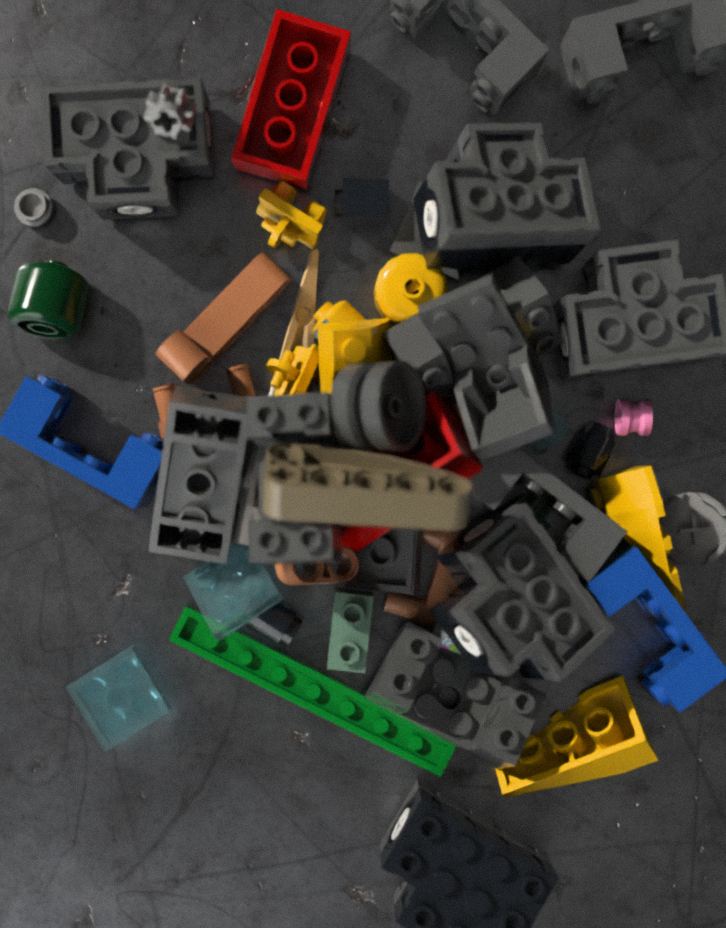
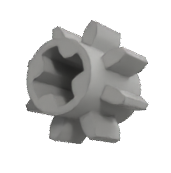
M164 83L160 95L150 91L145 102L148 107L143 118L151 122L156 135L161 134L176 139L180 128L187 132L191 130L194 122L192 116L197 105L194 102H189L185 94V88L169 87L167 83Z

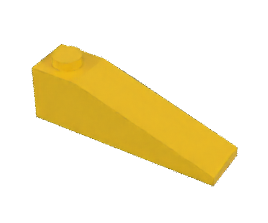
M381 318L318 323L319 393L328 392L331 394L332 384L338 372L348 364L392 362V353L382 333L392 328L393 322L390 319Z
M631 466L592 478L593 488L588 489L592 505L598 510L600 509L602 513L627 531L620 542L639 549L684 612L687 613L678 571L673 562H668L666 556L670 554V549H673L671 537L666 534L664 528L659 524L658 518L666 515L652 466Z
M623 675L587 689L578 696L580 701L563 714L558 711L550 718L552 722L537 734H529L516 766L503 769L495 768L504 798L623 774L659 760L646 724Z

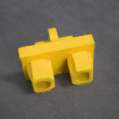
M280 181L271 191L265 188L258 198L260 203L256 214L264 218L261 227L271 233L268 245L276 248L281 241H284L294 247L297 241L313 250L319 241L327 209L315 201H310L303 212L292 205L298 192L284 181Z
M312 344L310 348L296 346L294 352L285 350L281 360L274 358L268 360L266 369L274 374L270 386L276 389L274 395L307 394L309 392L306 389L310 381L319 385L318 345Z

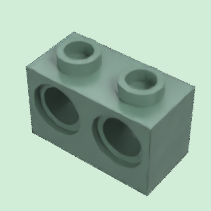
M336 588L327 670L366 673L374 600L373 592Z

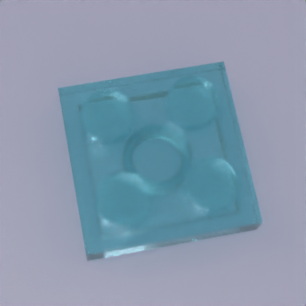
M234 543L230 546L227 564L206 561L183 576L212 635L218 641L284 600L266 566L249 562V545Z
M134 645L65 686L104 752L172 711L170 704Z

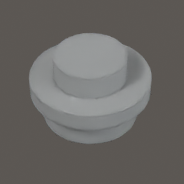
M29 188L17 196L14 203V211L17 218L25 225L39 227L50 220L53 214V202L44 191L37 188Z

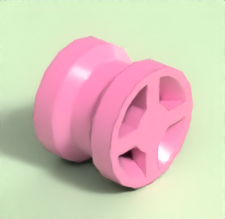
M617 399L614 411L616 435L627 436L630 432H634L639 436H649L653 424V408L650 399H640L637 403L629 402L627 399Z

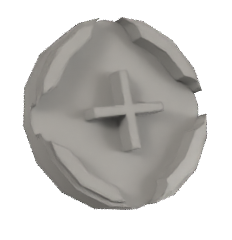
M685 492L671 497L663 504L666 516L658 518L659 524L664 528L666 534L671 537L673 549H670V554L666 555L667 558L683 566L697 567L713 563L724 554L726 550V509L717 499L705 493Z

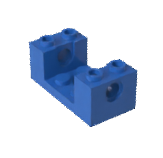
M41 374L39 379L26 376L0 421V435L133 509L148 507L157 491L164 439L144 432L143 436L140 437L131 434L115 463L97 454L95 456L90 454L84 455L80 453L82 449L80 444L65 436L58 437L78 399L69 395L71 387Z
M619 542L590 582L581 578L578 579L605 615L610 617L631 600L635 599L645 612L649 610L658 619V622L654 624L656 629L668 643L670 641L672 643L638 669L645 677L640 681L642 686L664 708L670 705L678 712H682L726 679V667L637 547Z

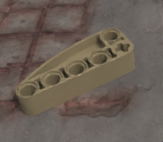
M278 442L270 445L266 452L263 512L272 519L286 521L456 531L463 529L467 525L473 486L469 480L459 475L401 458L325 445Z

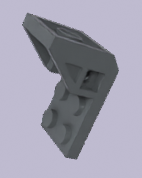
M492 274L418 306L419 317L432 338L444 352L446 360L454 372L455 397L471 449L478 461L554 434L550 387L544 368Z

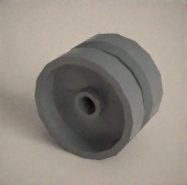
M406 361L378 362L377 364L360 363L348 364L338 372L332 384L329 406L330 420L335 436L343 447L366 452L378 450L406 451L418 443L425 424L426 395L422 380L413 366Z

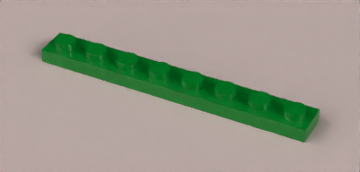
M189 605L185 606L169 638V641L439 777L442 776L456 749V746L364 698L365 693Z

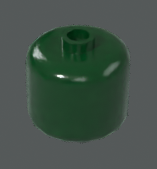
M46 260L45 262L25 263L17 269L8 307V319L16 328L35 336L50 339L72 338L78 335L81 330L88 296V282L80 273L59 261Z

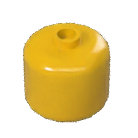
M418 253L400 254L390 259L379 271L373 291L374 304L381 318L390 319L394 327L417 314L419 305L448 293L447 278L441 268L427 269L423 255Z

